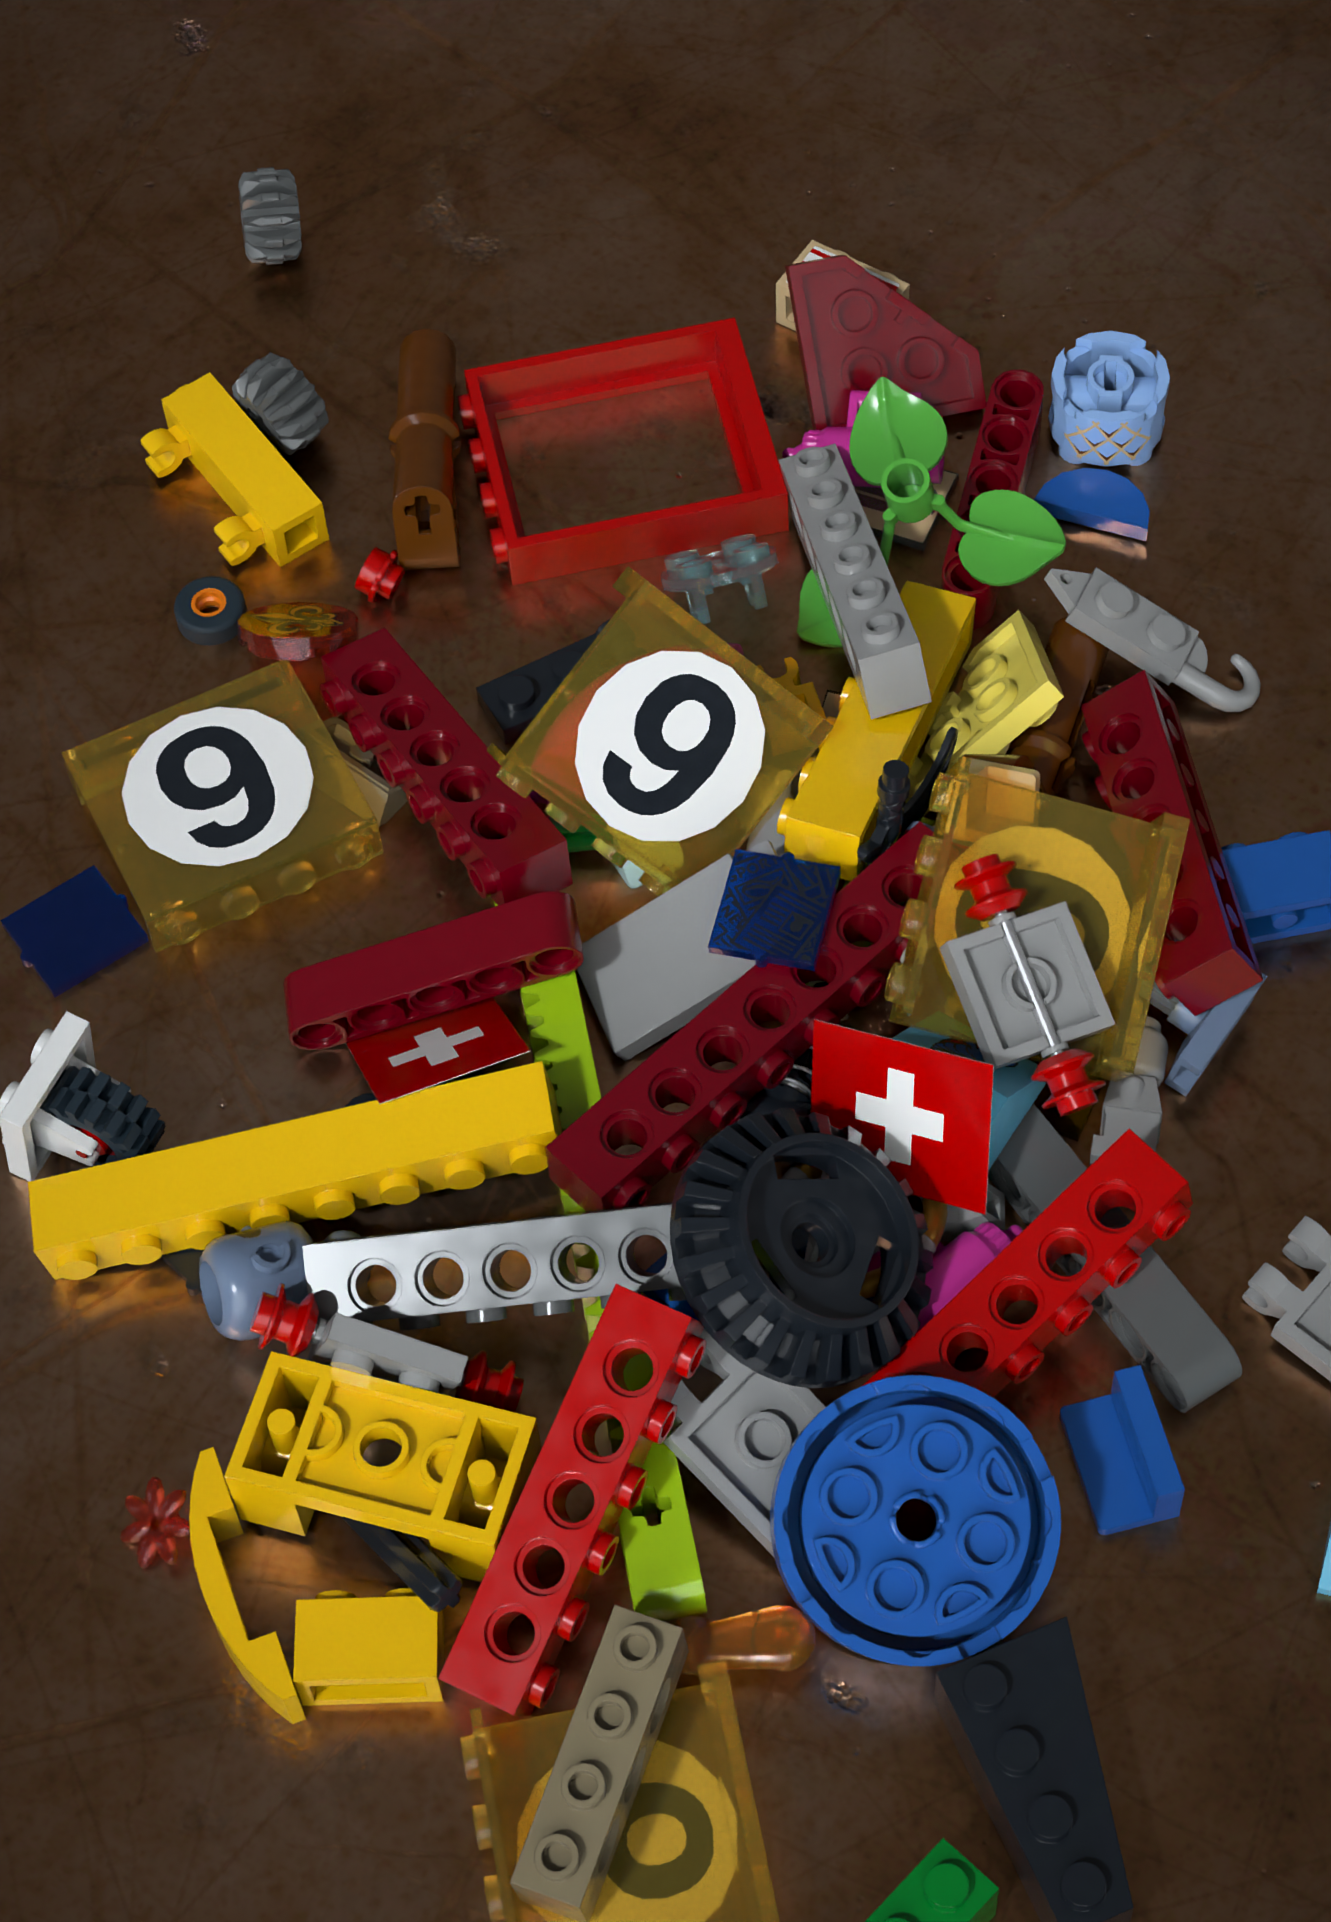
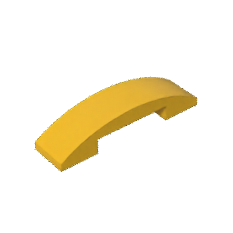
M214 1447L200 1451L194 1471L189 1511L190 1542L200 1588L220 1638L243 1677L274 1711L290 1723L295 1724L306 1720L276 1631L249 1640L218 1546L219 1542L244 1533Z

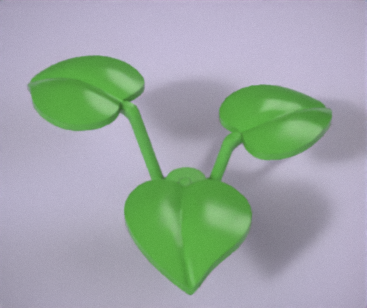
M880 377L876 381L856 415L850 436L849 450L850 458L857 474L868 484L881 486L888 505V509L882 515L884 527L880 550L887 567L896 523L898 521L904 523L922 521L933 510L938 511L956 530L966 533L961 539L958 548L960 561L964 569L974 579L987 585L1009 586L1024 581L1064 552L1066 540L1056 519L1035 500L1016 491L992 490L981 493L971 504L970 522L960 518L946 504L943 495L935 494L928 472L937 466L947 448L948 434L942 417L930 404L904 391L889 379ZM811 569L803 582L800 592L797 633L801 639L815 645L832 648L842 647L817 580Z

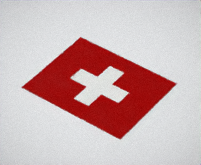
M493 997L346 1043L379 1104L531 1051Z
M814 1019L811 1113L817 1112L829 1116L830 1125L838 1129L849 1125L862 1133L861 1144L871 1152L880 1148L891 1159L886 1167L897 1181L906 1178L914 1192L912 1195L986 1215L994 1065Z

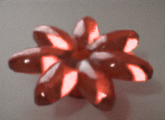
M152 1477L148 1481L145 1500L137 1496H128L125 1499V1506L128 1512L139 1521L127 1526L121 1532L120 1539L125 1543L140 1542L137 1551V1562L141 1568L150 1566L157 1551L166 1563L176 1564L178 1553L173 1537L190 1535L189 1521L181 1518L178 1513L186 1500V1491L177 1489L165 1498L164 1488L158 1477Z

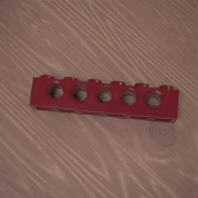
M385 627L321 656L326 682L320 684V692L329 712L335 718L341 715L344 717L359 749L362 752L371 750L376 756L381 773L387 783L392 788L399 785L403 789L415 817L422 824L429 821L435 828L438 840L446 855L452 861L456 859L462 861L467 867L472 885L482 898L485 899L490 896L497 905H501L540 892L560 891L573 884L566 838Z
M1144 669L1081 705L1088 731L1082 734V739L1088 753L1096 764L1099 765L1101 775L1095 778V783L1102 799L1112 810L1115 819L1109 823V831L1119 850L1126 856L1128 867L1122 870V874L1129 891L1140 903L1142 914L1136 917V922L1141 935L1149 947L1153 949L1157 962L1151 965L1154 981L1167 999L1170 1000L1176 997L1194 1016H1197L1263 981V977L1175 703Z

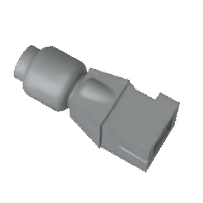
M1144 1015L1128 1016L1123 1020L1122 1027L1117 1029L1110 1038L1106 1062V1074L1110 1083L1102 1108L1100 1135L1093 1134L1089 1166L1129 1128L1156 1152L1157 1144H1159L1163 1114L1158 1087L1165 1076L1168 1043L1161 1034V1024L1154 1018Z

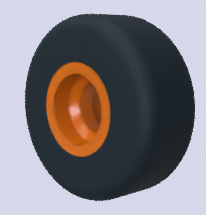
M207 576L188 583L178 593L174 603V614L180 632L185 638L199 645L211 646L225 643L236 637L242 631L247 621L248 613L242 591L235 583L222 577ZM210 606L219 607L218 610L212 613L202 612L203 609Z

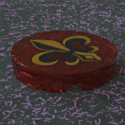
M290 602L271 604L254 608L242 614L237 621L239 644L243 647L247 646V650L258 657L275 660H309V658L316 657L315 649L330 646L331 653L359 639V619L356 614L344 607L325 603Z

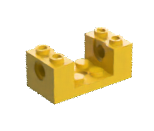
M271 1351L224 1477L241 1520L306 1536L315 1510L429 1539L431 1549L459 1577L482 1582L542 1447L535 1417ZM379 1439L394 1440L402 1447L401 1453L393 1463L387 1466H372L363 1459L366 1448L372 1442Z

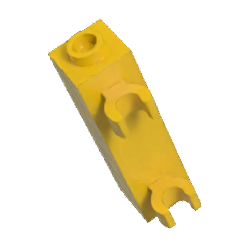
M210 372L190 384L179 387L175 392L161 399L168 429H155L147 433L140 440L141 445L150 454L145 459L146 464L160 478L175 471L183 459L188 457L237 515L224 519L214 527V532L223 542L218 547L219 552L231 566L238 565L247 560L255 552L256 548L262 545L279 567H282L329 540L323 504Z

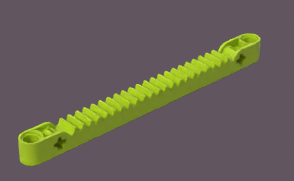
M575 970L562 976L520 988L534 1063L543 1061L556 1093L562 1132L601 1099ZM560 1188L564 1214L586 1212ZM579 1242L575 1243L571 1249L577 1278L586 1281L591 1280L599 1268L598 1256L589 1245ZM600 1296L582 1298L589 1341L604 1311L601 1308ZM639 1354L632 1357L624 1368V1382L630 1391L643 1388L652 1377L653 1364L648 1354ZM617 1418L606 1420L612 1454L620 1448L624 1438L623 1427ZM653 1442L642 1466L643 1469L648 1471V1479L643 1493L633 1509H623L618 1525L634 1612L661 1621H669L707 1613V1605L677 1456L663 1442L661 1444ZM657 1514L661 1524L648 1526L644 1516Z

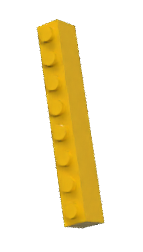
M543 1061L425 1088L379 1104L377 1100L29 1181L28 1191L34 1253L54 1280L61 1278L80 1280L94 1275L97 1270L125 1263L144 1265L155 1262L164 1254L190 1248L204 1250L213 1239L239 1232L248 1225L251 1228H256L282 1221L301 1223L318 1218L337 1220L351 1215L357 1209L382 1203L390 1205L406 1204L414 1201L421 1194L446 1188L456 1190L470 1189L480 1185L485 1179L506 1174H535L548 1167L545 1147L562 1133L556 1093Z

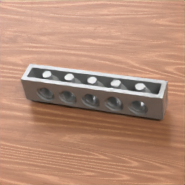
M836 444L805 448L796 455L779 459L780 469L788 492L791 517L871 720L932 702L920 642Z

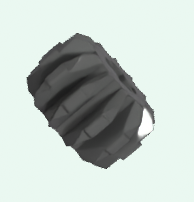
M274 167L257 168V171L243 172L238 188L246 256L252 263L266 262V265L283 264V261L296 260L302 249V234L295 177L289 169L274 170Z
M270 352L262 359H256L245 368L244 372L240 374V377L232 385V392L236 403L271 444L282 453L292 455L300 448L304 449L320 435L321 430L329 423L328 413L325 410V401L315 391V385L305 378L303 370H297L287 358Z

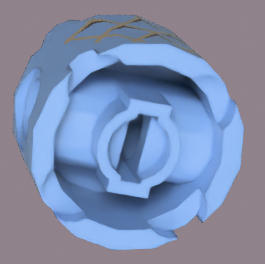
M1111 330L1088 333L1076 339L1074 348L1068 350L1065 355L1064 348L1058 354L1051 374L1053 397L1048 422L1052 438L1059 445L1060 456L1072 464L1087 463L1104 467L1125 464L1138 466L1146 463L1151 458L1153 448L1161 439L1165 424L1164 409L1170 384V374L1166 359L1158 350L1156 357L1152 352L1146 350V341L1134 334Z

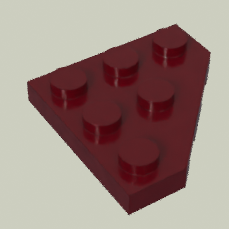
M838 255L785 266L813 430H823L828 426L847 427L851 390L870 391L880 377L889 379L906 392L922 393V400L936 409L941 417L986 408L987 402L978 350L935 321L930 315L898 292L865 271L863 267L849 257Z

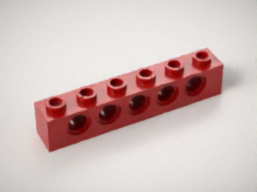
M1129 1128L901 1348V1352L894 1359L883 1365L864 1385L890 1377L926 1375L964 1383L994 1398L1011 1380L1015 1384L1023 1382L1039 1367L1044 1358L1042 1350L1060 1333L1064 1336L1071 1335L1085 1323L1093 1311L1091 1303L1109 1285L1116 1289L1135 1274L1142 1263L1140 1255L1156 1239L1160 1238L1162 1241H1166L1185 1225L1191 1215V1211L1188 1208L1193 1204L1188 1181ZM1114 1207H1127L1135 1212L1133 1220L1122 1228L1112 1229L1100 1223L1103 1215ZM1075 1253L1087 1259L1082 1270L1072 1276H1060L1052 1272L1055 1261L1065 1254ZM1027 1300L1038 1306L1034 1316L1025 1323L1011 1324L1003 1320L1006 1309L1014 1302ZM975 1347L988 1352L986 1362L982 1367L973 1372H961L954 1368L956 1358L966 1349Z
M615 1284L438 1679L513 1716H531L535 1706L543 1708L547 1704L559 1680L560 1669L553 1665L565 1640L569 1642L574 1641L587 1618L590 1604L583 1600L591 1580L594 1574L602 1576L606 1572L616 1553L619 1537L612 1533L624 1508L633 1509L643 1493L648 1479V1471L643 1469L642 1466L653 1442L661 1444L665 1440L677 1414V1405L671 1403L682 1377L690 1379L703 1358L706 1340L700 1338L704 1327L699 1321L621 1285ZM639 1354H648L653 1364L652 1377L643 1388L630 1391L624 1382V1368L632 1357ZM617 1418L623 1427V1442L615 1453L609 1456H601L595 1446V1433L604 1421ZM586 1483L593 1492L594 1506L588 1517L582 1521L574 1522L567 1514L565 1507L566 1498L572 1488ZM555 1548L563 1557L565 1565L564 1574L556 1585L551 1588H545L538 1580L536 1566L544 1552ZM524 1614L533 1623L535 1637L531 1647L519 1655L509 1646L507 1630L514 1618Z

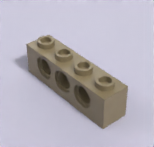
M614 1605L510 1880L511 1886L521 1901L578 1922H590L689 1652L683 1628Z

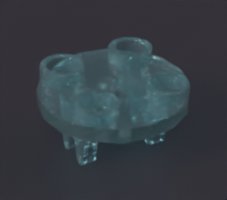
M746 534L722 541L720 543L722 551L702 556L699 555L698 550H685L671 554L664 558L666 571L661 573L663 589L670 592H685L694 622L697 621L698 626L711 622L705 595L714 593L713 588L740 582L745 586L750 606L754 605L755 610L768 607L761 573L770 570L779 563L775 547L768 546L767 542L757 543L754 534Z

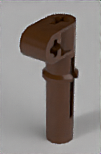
M433 329L414 331L406 336L400 345L397 418L389 429V440L396 443L390 445L391 454L395 458L392 513L399 565L404 567L405 570L460 567L461 564L460 530L453 474V461L459 454L461 441H454L455 438L460 436L458 425L454 422L456 349L453 341L446 334Z
M1067 617L1055 622L1045 648L1046 655L1064 694V698L1058 702L1054 713L1041 725L1036 727L1029 726L1010 742V747L1005 755L964 754L959 757L955 764V767H957L966 759L973 758L1037 770L1040 773L1037 828L1042 829L1047 827L1062 782L1071 778L1076 768L1077 760L1076 758H1071L1085 719L1081 705L1092 699L1109 648L1065 622Z

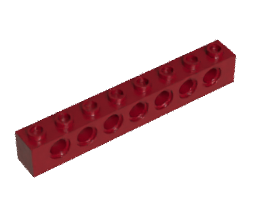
M919 821L825 904L826 908H819L818 910L822 911L821 914L818 912L814 913L818 916L817 918L813 916L808 918L815 923L800 941L790 936L785 938L796 944V946L785 941L781 942L792 948L793 951L779 944L776 946L790 953L789 956L775 948L771 951L778 955L770 953L765 955L549 1143L545 1150L550 1179L586 1212L642 1206L656 1183L670 1171L675 1174L686 1168L693 1155L699 1150L700 1144L717 1129L721 1131L728 1125L736 1123L743 1115L747 1103L763 1088L773 1089L788 1076L793 1068L794 1061L813 1046L814 1019L840 1025L841 1019L857 1005L865 1007L875 1000L884 988L886 979L903 965L900 962V957L907 945L922 927L934 917V899L950 864L961 854ZM909 901L918 905L903 907L898 905V903ZM822 921L819 934L815 933L817 937H812L810 940L812 943L810 948H814L813 955L811 951L800 953L797 958H793ZM803 924V928L799 932L795 931L791 934L799 938L809 925ZM856 941H868L873 943V945L868 947H858L852 945V943ZM923 953L921 956H919V957H918L911 965H909V966H912V965L915 964L918 960H920V958H921L925 953ZM807 954V956H810L811 961L800 959L801 955ZM811 981L828 983V985L819 988L810 987L805 984ZM766 1021H777L783 1024L773 1029L759 1026V1024ZM719 1062H731L737 1065L729 1070H717L711 1067ZM673 1103H683L690 1106L681 1112H669L663 1109ZM624 1145H636L642 1148L639 1152L631 1155H622L615 1152V1150Z

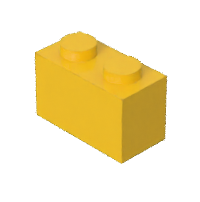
M410 1588L390 1590L385 1594V1597L357 1598L355 1594L347 1591L330 1590L318 1593L315 1599L296 1600L293 1683L302 1706L443 1701L444 1681L438 1679L444 1666L445 1620L442 1610L440 1612L430 1610Z

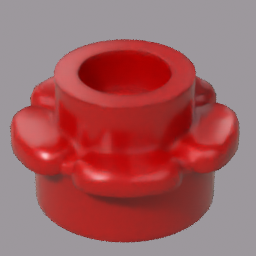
M375 547L364 562L354 588L368 595L369 602H377L379 596L390 600L403 579L405 568L397 564V550L394 549L390 554Z

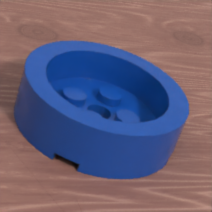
M904 1375L885 1378L854 1389L833 1401L819 1412L794 1440L782 1461L772 1492L770 1507L772 1550L784 1585L794 1602L821 1632L836 1643L865 1657L890 1664L904 1666L949 1664L981 1652L1000 1639L1005 1638L1029 1615L1041 1598L1055 1567L1060 1545L1061 1508L1054 1476L1051 1475L1042 1452L1032 1438L1033 1435L1008 1408L996 1399L969 1385L942 1377ZM910 1499L925 1501L932 1507L936 1516L934 1531L928 1538L919 1542L908 1540L899 1532L896 1525L897 1510L905 1501Z

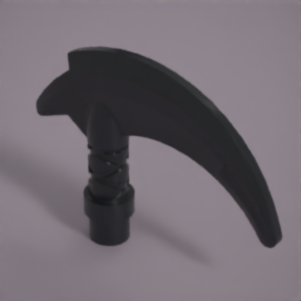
M954 727L949 728L929 772L906 804L905 800L909 797L911 785L908 778V765L900 760H890L884 764L883 773L878 779L877 786L880 802L878 805L876 828L870 839L859 846L857 851L858 858L867 863L868 866L906 834L905 830L912 821L919 822L925 815L950 763L957 742L958 729Z

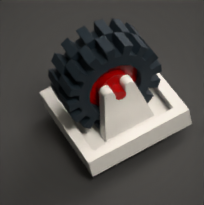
M66 1011L55 1030L48 1028L40 1035L31 1054L30 1061L32 1065L20 1083L17 1081L11 1082L0 1099V1127L9 1172L27 1181H34L52 1151L92 1167L152 1153L165 1132V1122L159 1119L160 1113L156 1108L146 1107L149 1102L142 1095H132L131 1087L96 1069L90 1022Z

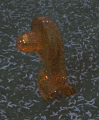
M776 1605L710 1622L709 1619L704 1617H682L675 1623V1626L683 1628L689 1649L681 1673L686 1675L694 1674L705 1679H714V1670L774 1669L776 1671H791L802 1666L810 1658L815 1647L816 1633L813 1623L803 1612L791 1606Z

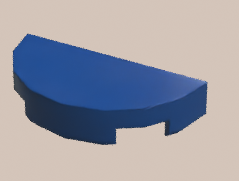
M1080 468L1062 472L1046 482L1034 498L1037 503L1043 506L1056 519L1142 541L1147 540L1150 510L1143 493L1129 479L1109 470Z

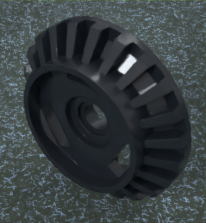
M779 1108L770 1114L761 1115L760 1112L747 1115L736 1123L722 1129L704 1143L693 1155L682 1173L673 1198L670 1217V1245L674 1267L687 1302L706 1331L727 1353L756 1373L774 1381L797 1387L830 1388L861 1379L887 1364L901 1352L900 1348L903 1344L914 1337L921 1325L918 1320L920 1310L929 1304L932 1289L925 1284L926 1273L933 1269V1252L923 1248L921 1236L928 1230L924 1214H914L908 1198L914 1193L906 1178L897 1181L886 1167L891 1159L880 1148L871 1152L861 1144L862 1133L849 1125L838 1129L830 1125L829 1116L812 1112L807 1116L796 1115L793 1108ZM786 1161L807 1164L828 1173L829 1179H778L775 1162ZM794 1229L805 1230L814 1237L819 1249L816 1262H808L796 1253L792 1245ZM877 1244L880 1249L881 1271L878 1288L871 1302L859 1294ZM756 1255L764 1264V1266L771 1274L775 1282L778 1284L782 1292L772 1283V1281L766 1275Z

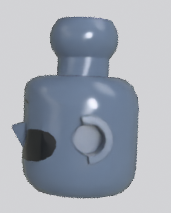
M282 1221L256 1228H251L248 1225L239 1232L215 1238L206 1246L199 1261L200 1286L208 1316L215 1329L222 1336L238 1341L260 1338V1334L249 1331L255 1309L262 1292L275 1295L280 1283L285 1284L287 1300L300 1303L308 1295L302 1245L314 1242L301 1225L292 1221ZM338 1230L329 1234L324 1241L357 1238L360 1235L352 1231Z

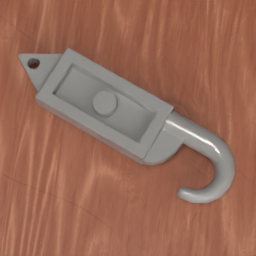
M1097 567L1091 574L1052 568L1044 577V580L1068 613L1065 622L1142 670L1145 669L1147 673L1169 686L1173 682L1211 707L1224 712L1244 711L1252 707L1259 698L1260 679L1257 671L1248 660L1239 654L1232 655L1230 659L1231 663L1240 671L1243 677V689L1234 691L1205 674L1208 656L1204 642L1197 636L1199 631Z

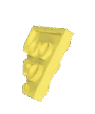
M1019 609L975 646L962 667L968 672L963 682V687L958 695L954 691L947 693L928 732L931 737L925 746V752L920 759L916 757L909 772L908 778L911 785L909 797L905 800L906 803L929 772L950 727L958 729V736L945 775L954 769L959 757L964 754L1005 755L1010 747V742L1029 726H1039L1049 719L1056 710L1058 702L1064 698L1035 626ZM944 778L925 814L935 806L942 807Z

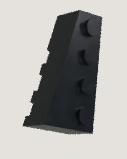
M1067 1616L936 1672L934 1703L1040 1921L1130 1922L1134 1906Z

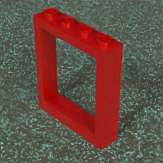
M735 317L464 370L467 394L457 395L461 422L464 430L472 428L475 430L476 438L468 439L471 463L474 474L485 472L487 482L478 484L485 519L496 517L498 528L489 529L496 564L507 562L512 585L789 531L788 492ZM709 380L741 494L525 536L497 420L689 382Z

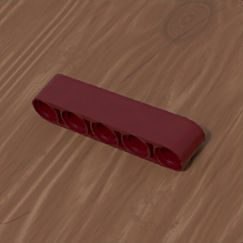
M1009 370L996 377L991 386L957 515L970 522L971 504L981 493L992 490H1010L1025 494L1042 423L1044 386L1040 378L1035 374L1025 370ZM953 527L942 566L941 589L976 598L973 630L982 628L990 621L994 613L1000 586L981 583L964 569L959 558L958 548L961 539L966 533L958 531Z
M560 891L536 893L291 972L285 977L283 982L289 1040L292 1045L300 1049H327L570 973L580 967L584 961L575 900L568 893Z

